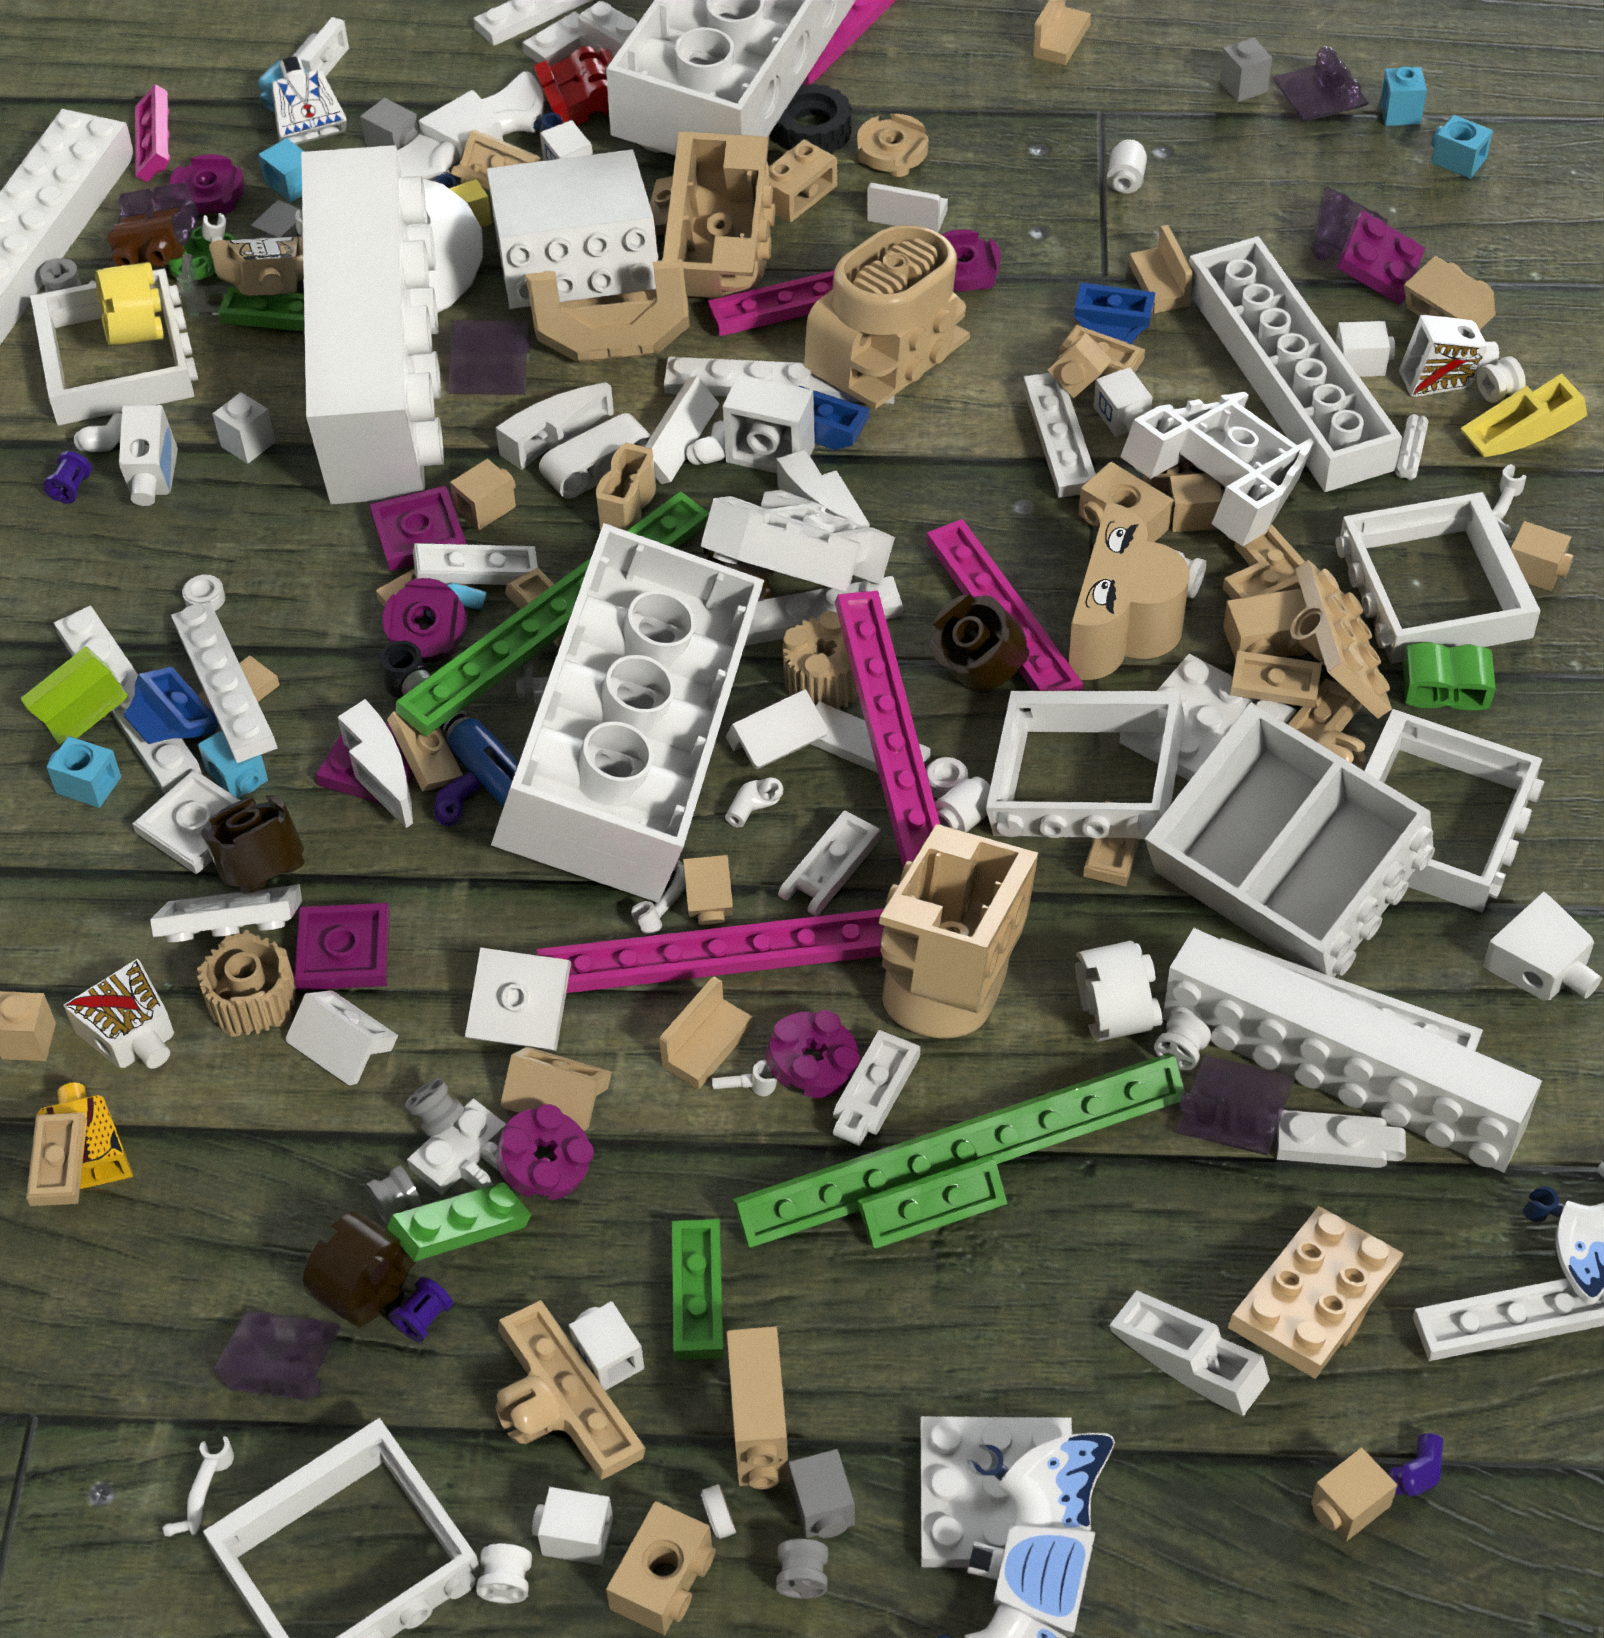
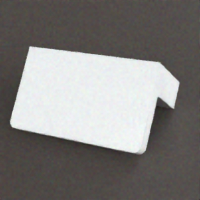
M332 17L318 34H311L292 56L300 57L306 72L321 70L326 77L347 52L349 45L344 20Z
M877 183L869 184L867 189V221L893 226H920L937 233L939 232L947 213L948 199L926 192Z
M804 689L733 723L726 735V739L733 751L743 747L753 767L760 769L826 737L829 730L807 690Z
M333 990L306 993L286 1036V1041L347 1085H355L358 1083L370 1055L392 1051L398 1035Z

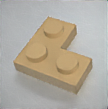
M1272 524L1265 534L1243 547L1235 542L1234 548L1247 561L1250 567L1224 578L1223 589L1232 600L1301 588L1295 569L1305 561Z

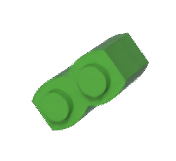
M1421 642L1407 646L1402 664L1406 704L1418 708L1449 706L1459 710H1484L1490 708L1495 693L1492 650L1472 644L1449 648L1431 642Z

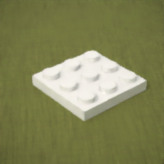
M1191 654L1186 656L1157 690L1180 691L1185 723L1176 774L1188 781L1194 776L1250 702L1286 724H1289L1294 718L1297 710L1284 703L1230 695L1233 676ZM1159 708L1160 712H1168V708ZM1120 732L1119 743L1159 764L1164 733Z
M300 884L260 889L252 893L236 892L168 901L150 919L153 937L166 936V942L172 943L191 940L194 938L195 933L204 930H211L212 936L216 937L239 933L240 927L249 924H257L258 930H272L285 927V921L293 917L302 903Z
M921 1417V1567L968 1568L974 1542L1005 1549L1009 1528L1016 1525L1014 1501L1006 1492L998 1487L1001 1482L993 1475H976L969 1469L967 1461L973 1460L982 1469L987 1470L991 1466L992 1458L989 1452L983 1450L979 1445H993L1002 1452L1003 1464L1010 1469L1020 1457L1036 1446L1059 1437L1072 1435L1071 1418Z

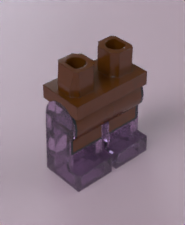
M181 182L154 187L153 193L149 188L120 194L117 203L121 213L117 224L113 225L112 231L107 236V240L113 250L112 258L116 266L150 262L151 265L159 267L168 265L171 259L182 258L185 252L182 245L187 243L199 213L186 183Z

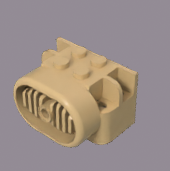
M678 132L663 260L682 259L687 297L716 299L750 291L757 286L764 275L766 262L771 257L770 226L773 227L775 222V204H772L773 187L768 185L769 167L767 152L769 138L767 136Z
M900 225L879 231L843 256L837 263L834 271L833 290L821 297L814 304L808 315L804 367L811 370V373L873 409H877L911 382L919 380L923 373L935 364L943 362L950 353L970 339V332L956 325L965 317L966 305L953 292L957 256L952 244L944 236L928 228Z
M935 825L913 862H906L900 884L892 885L887 897L886 907L879 920V924L885 926L880 942V952L883 956L882 967L886 968L882 1000L888 1015L897 1024L913 1033L926 1037L955 1038L970 1034L985 1023L994 1007L1006 977L1009 957L1020 938L1026 922L1039 853L942 825Z

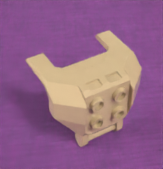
M682 259L653 262L656 289L560 302L555 271L526 274L537 340L578 362H598L607 359L629 357L639 358L660 353L690 327Z

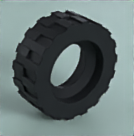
M817 84L801 85L774 126L776 142H779L780 147L791 150L802 140H806L830 154L844 147L845 143H848L852 132L851 103H848L846 95H842L841 91L832 89L830 86ZM810 115L830 119V121L824 124L814 126L795 122V120Z

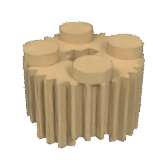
M827 611L819 616L817 620L811 617L809 622L803 620L802 625L796 624L795 627L786 630L783 638L785 689L789 691V696L806 689L813 703L820 701L840 710V706L846 708L848 707V702H855L857 688L837 612Z
M245 930L243 934L239 932L233 936L226 935V939L218 944L219 949H212V956H206L204 963L197 967L199 974L197 978L209 1015L212 1016L215 1023L218 1022L222 1032L231 1037L239 1036L246 1032V1035H250L251 1031L260 1034L261 1029L269 1031V1026L281 1027L286 1025L292 1017L291 1006H295L294 998L297 997V988L285 948L278 947L275 941L270 943L267 937L261 940L259 935L255 936L249 933V930Z

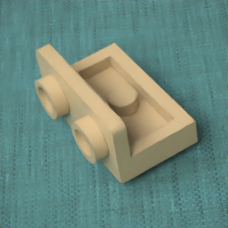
M471 130L460 165L453 166L451 174L460 177L461 184L477 179L483 188L490 190L487 168L539 162L540 157L478 130Z

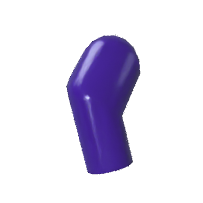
M467 771L437 792L434 815L439 823L445 826L457 824L462 816L464 799L481 788L479 781L471 771Z
M1432 1433L1419 1435L1416 1459L1405 1463L1403 1467H1393L1388 1475L1397 1484L1396 1495L1406 1493L1409 1497L1417 1496L1438 1484L1441 1477L1443 1438Z

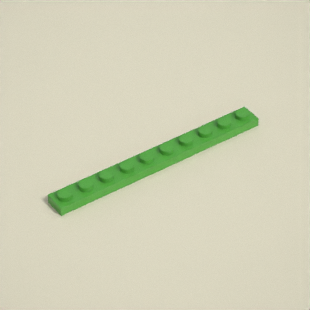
M680 491L627 531L677 548L706 526L709 512ZM591 558L397 700L395 712L426 737L566 631Z
M1166 1053L735 1198L733 1202L745 1244L752 1248L860 1211L857 1202L859 1199L987 1156L993 1157L996 1163L999 1164L1187 1100L1176 1056Z

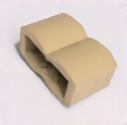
M625 443L614 453L611 460V471L601 478L596 489L600 531L603 523L627 531L641 521V509L651 502L656 491L653 450L651 448Z

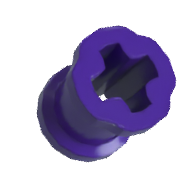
M64 451L57 459L58 466L53 475L47 476L43 484L44 491L53 500L69 504L73 503L78 497V487L82 480H86L90 476L92 467L89 461L82 455L72 451Z
M421 1276L415 1283V1292L401 1308L394 1307L389 1313L390 1320L398 1330L416 1342H422L428 1335L426 1329L442 1311L448 1312L454 1305L452 1298L444 1288L432 1279Z

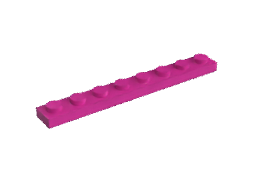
M877 590L838 594L835 600V607L902 867L904 868L907 861L913 862L935 825H940L879 592Z
M884 909L536 950L537 956L571 961L566 993L882 956L880 942L885 927L879 924V920Z

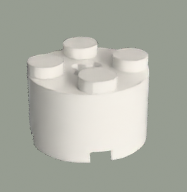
M1127 941L1076 953L1077 958L1081 961L1075 963L1079 997L1083 1012L1089 1011L1091 1015L1094 1014L1096 1023L1090 1024L1088 1027L1096 1042L1150 1031L1153 1026L1162 1025L1161 1008L1157 998H1152L1149 982L1155 981L1153 961L1149 954H1142L1138 943Z

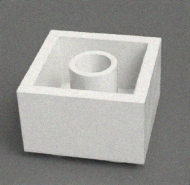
M741 374L737 375L723 405L726 462L777 473V458L804 449L811 456L815 446L813 390Z

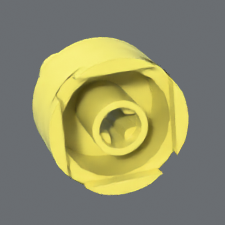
M151 263L96 270L95 281L98 303L101 304V319L108 345H124L163 339L161 319L159 316L155 317L154 313L161 311V302L158 289H150V286L154 285Z

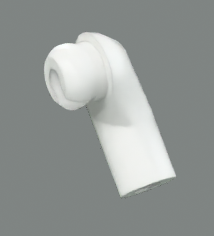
M773 777L745 783L739 789L725 814L726 821L734 827H743L751 811L772 806L779 801L783 795L782 783Z

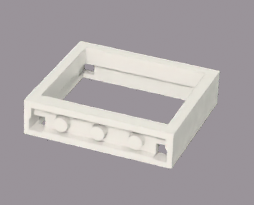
M165 268L152 271L154 285H151L150 289L157 288L175 366L66 389L55 328L101 319L102 310L101 304L98 303L96 283L30 296L48 396L57 425L120 413L123 406L158 405L195 397L191 381L198 380V375L193 357L186 359L187 355L193 354L188 333H180V330L187 329L182 307H174L175 305H180L181 300L177 285L169 286Z
M1483 492L1343 516L1340 537H1336L1337 553L1340 558H1345L1347 562L1350 583L1353 588L1358 587L1362 597L1361 603L1366 618L1371 617L1375 626L1377 645L1379 648L1385 649L1391 664L1403 662L1407 646L1421 642H1431L1449 648L1465 644L1487 647L1534 637L1540 609ZM1466 531L1503 611L1402 629L1366 548Z
M1011 691L986 805L993 836L1145 839L1170 807L1185 723L1180 691ZM1024 708H1030L1031 712H1024ZM1159 708H1168V712H1160ZM1028 732L1164 733L1152 803L1014 801Z
M1392 709L1365 768V772L1384 783L1400 750L1517 790L1481 876L1431 859L1423 870L1415 869L1407 880L1409 883L1408 887L1483 913L1489 896L1497 899L1506 876V874L1500 872L1502 864L1511 866L1519 845V841L1513 840L1515 833L1524 834L1532 813V809L1526 808L1528 801L1537 803L1544 781L1537 779L1542 758Z
M380 1418L203 1531L212 1553L267 1638L289 1637L237 1558L383 1463L452 1561L336 1638H391L404 1628H415L429 1618L434 1608L449 1598L457 1599L469 1592L474 1587L476 1580L482 1576L477 1555Z

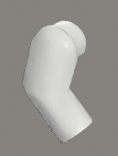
M115 413L106 426L82 428L74 436L76 448L83 452H107L112 450L120 441L122 414Z
M724 421L714 423L711 436L695 441V444L688 446L686 455L693 465L714 463L726 457Z

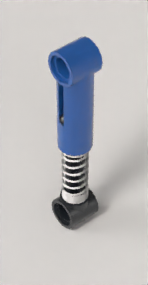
M405 640L395 641L384 647L380 653V665L385 688L395 698L403 697L431 676L428 668L423 664L420 649L412 642ZM460 711L439 728L442 729L441 732L454 756L468 771L474 774L482 786L504 808L519 761L480 720L467 717L465 711Z

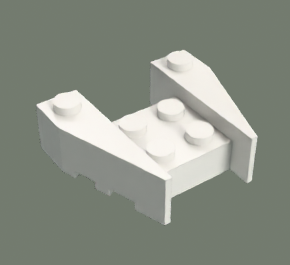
M1245 392L1222 395L1219 402L1204 404L1200 399L1188 401L1186 407L1174 409L1170 404L1162 405L1135 418L1120 457L1131 464L1139 473L1146 475L1150 479L1185 459H1188L1195 467L1216 479L1226 489L1212 525L1242 547L1268 531L1297 483L1315 442L1312 439H1308L1296 445L1244 408L1249 396Z
M783 490L764 492L761 507L732 496L714 498L701 547L714 551L713 557L723 562L736 564L739 560L847 592L853 575L876 584H882L895 537L873 527H865L854 523L853 518L844 514L834 516L826 513V506Z

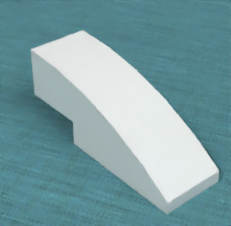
M604 382L567 391L540 401L513 415L496 427L499 455L522 470L546 450H551L600 425L614 414L611 385Z
M806 449L777 458V482L780 490L826 506V513L834 516L844 514L853 518L854 523L869 527V522L837 471L821 475Z
M364 699L338 716L343 743L350 749L349 754L355 778L407 828L413 824V815L401 754L393 735L381 716Z
M1137 1290L1109 1325L1111 1332L1159 1369L1188 1388L1241 1416L1245 1415L1270 1381L1262 1355L1221 1338L1217 1325Z

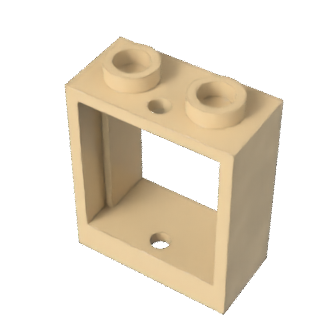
M777 1326L727 1331L739 1486L750 1485L755 1489H769L781 1482H789L787 1434Z

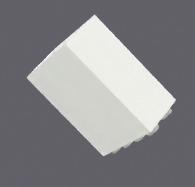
M633 149L487 168L496 238L510 309L531 306L526 274L544 271H555L560 302L656 289L653 262L658 261L654 217Z
M1251 702L1145 838L1156 873L1298 965L1335 977L1337 973L1344 975L1348 971L1356 957L1354 950L1363 938L1370 940L1375 935L1383 920L1381 917L1382 913L1390 903L1396 905L1403 898L1409 886L1407 882L1415 869L1423 870L1435 852L1429 810Z

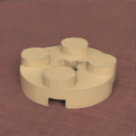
M890 114V120L879 121V116L869 119L860 127L857 133L858 160L860 163L874 169L889 172L894 177L906 176L909 173V169L919 165L928 154V136L925 134L924 125L919 120L903 114Z

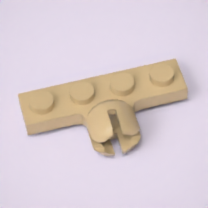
M1325 679L1318 687L1315 708L1303 706L1288 725L1363 770L1366 756L1363 752L1365 749L1364 742L1341 732L1362 707V704L1340 683Z
M542 1300L499 1320L498 1332L528 1374L527 1377L499 1390L497 1394L498 1401L495 1407L501 1425L504 1429L513 1426L517 1428L508 1433L511 1440L518 1444H528L554 1430H564L570 1435L600 1480L644 1458V1445Z

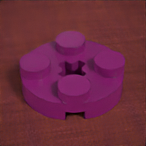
M215 154L200 155L191 159L192 165L185 167L183 170L182 166L179 165L173 171L170 177L173 198L177 202L178 207L181 206L180 212L184 214L231 213L236 208L235 202L244 193L245 183L242 170L239 166H233L231 159L226 156Z
M960 229L941 234L952 244L957 256L953 292L990 289L993 287L996 276L1000 271L1001 253L996 242L989 238L988 242L978 238L979 232ZM965 258L966 262H959L958 259Z
M420 578L404 584L405 587L399 590L396 595L393 593L387 600L383 611V628L391 643L404 640L414 643L421 651L423 662L450 657L457 651L458 644L462 641L466 632L467 614L460 598L449 586L436 579ZM428 610L431 617L436 619L435 623L429 625L428 629L421 630V626L414 623L415 618L422 617L423 612Z
M821 1010L817 1013L798 1012L779 1020L773 1028L766 1050L767 1065L778 1082L789 1088L790 1084H793L797 1088L804 1089L802 1095L812 1098L830 1097L841 1092L849 1083L860 1061L858 1046L852 1034L841 1025L838 1015L828 1010ZM806 1049H813L820 1053V1060H815L813 1055H804L803 1052Z
M544 1104L538 1109L522 1111L508 1121L498 1140L499 1154L496 1159L502 1177L514 1190L528 1197L537 1194L548 1196L547 1200H557L568 1196L581 1184L587 1174L594 1150L582 1128L573 1119L563 1114L557 1106ZM537 1146L548 1148L553 1153L554 1161L551 1162L546 1157L540 1160L536 1158L534 1154L538 1149Z

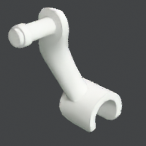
M1511 464L1503 470L1499 486L1502 494L1492 510L1504 535H1509L1512 529L1501 519L1506 515L1513 497L1523 492L1527 477L1523 475L1518 479L1512 478L1515 466Z
M679 860L674 867V871H676L674 879L668 890L662 895L659 903L656 902L654 905L650 901H644L632 907L631 914L633 920L645 934H655L662 928L661 916L675 903L686 888L684 865Z
M223 1436L224 1448L218 1454H209L205 1441L200 1444V1452L204 1460L189 1493L187 1502L188 1520L174 1524H165L163 1526L165 1536L170 1537L173 1534L190 1530L191 1535H195L198 1532L205 1497L214 1471L227 1469L234 1460V1452L228 1437Z

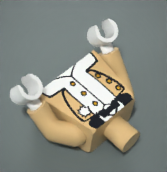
M297 210L295 214L296 229L298 234L301 235L299 238L281 237L225 241L223 240L226 227L224 215L219 214L217 226L211 225L207 221V215H205L203 218L202 236L207 241L212 242L209 244L218 277L235 285L246 296L297 292L298 281L304 280L303 220H301L300 210Z

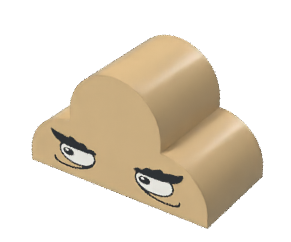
M1108 502L1106 503L1071 625L1069 665L1080 680H1095L1108 676L1119 668L1124 657L1150 659L1162 656L1176 647L1183 631L1189 583V568L1186 561L1174 549L1160 543L1148 541L1146 524L1137 513L1127 507Z

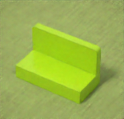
M85 646L20 699L27 710L46 724L56 742L62 746L68 736L76 739L126 700L128 694L109 665Z

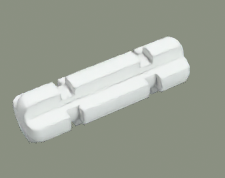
M1412 414L1407 419L1395 472L1400 479L1407 478L1408 480H1413L1417 477L1429 423L1425 416L1418 417L1416 414Z

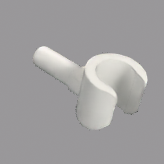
M760 1060L754 1065L751 1074L712 1078L713 1089L751 1087L755 1094L764 1097L770 1095L775 1090L777 1079L762 1078L772 1077L773 1074L767 1065V1061Z

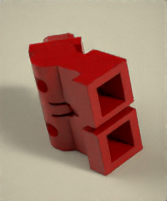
M583 46L576 49L570 58L551 66L548 65L546 60L533 65L554 113L561 116L562 124L572 120L576 126L589 121L588 115L595 111H602L604 115L609 116L606 68L614 58L609 49L600 48L598 52L593 47Z

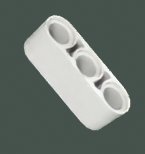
M624 413L548 451L539 463V470L562 497L573 498L596 487L601 478L611 471L612 457L620 446L630 443L645 447L651 435L631 414Z

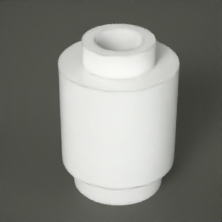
M1123 140L1111 152L1107 182L1117 192H1135L1143 183L1147 154L1139 142Z
M980 777L963 779L934 802L940 825L968 832L988 815L986 805L990 784Z

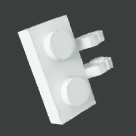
M474 1098L464 1106V1113L452 1126L442 1133L432 1136L407 1159L409 1169L441 1195L449 1190L460 1178H463L477 1190L494 1185L489 1175L476 1165L481 1159H484L499 1171L496 1159L499 1154L497 1144L506 1123Z

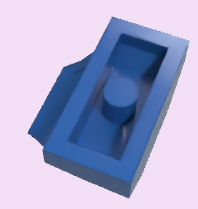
M1080 282L1074 308V317L1084 328L1132 344L1139 333L1150 325L1156 292Z
M813 390L815 444L833 450L852 446L869 419V408Z
M173 667L138 674L135 682V695L124 712V717L147 744L168 739H184L216 733L219 723L215 714Z

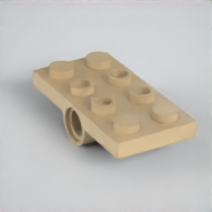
M1307 560L1295 569L1307 607L1294 618L1290 634L1315 659L1322 663L1335 680L1379 719L1392 710L1386 693L1390 690V687L1384 676L1379 672L1378 665L1381 664V660L1369 643L1372 634L1368 626L1361 619L1360 614L1364 612L1363 607L1351 592L1344 594L1339 589L1336 579L1327 569L1320 571L1311 561Z
M1318 1206L1232 1314L1228 1328L1316 1379L1340 1345L1347 1346L1352 1340L1369 1306L1399 1267L1404 1253Z

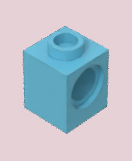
M1421 67L1385 69L1380 97V107L1385 126L1421 124L1427 93Z
M1453 115L1444 127L1439 126L1432 137L1431 146L1434 147L1432 163L1471 179L1488 157L1493 130Z
M286 138L258 154L264 183L291 203L302 196L301 152L305 151Z
M222 731L198 744L206 772L218 786L236 798L253 792L260 785L268 781L262 755L236 763Z
M70 736L67 737L60 749L51 755L46 767L56 794L98 808L102 806L121 779L113 750Z

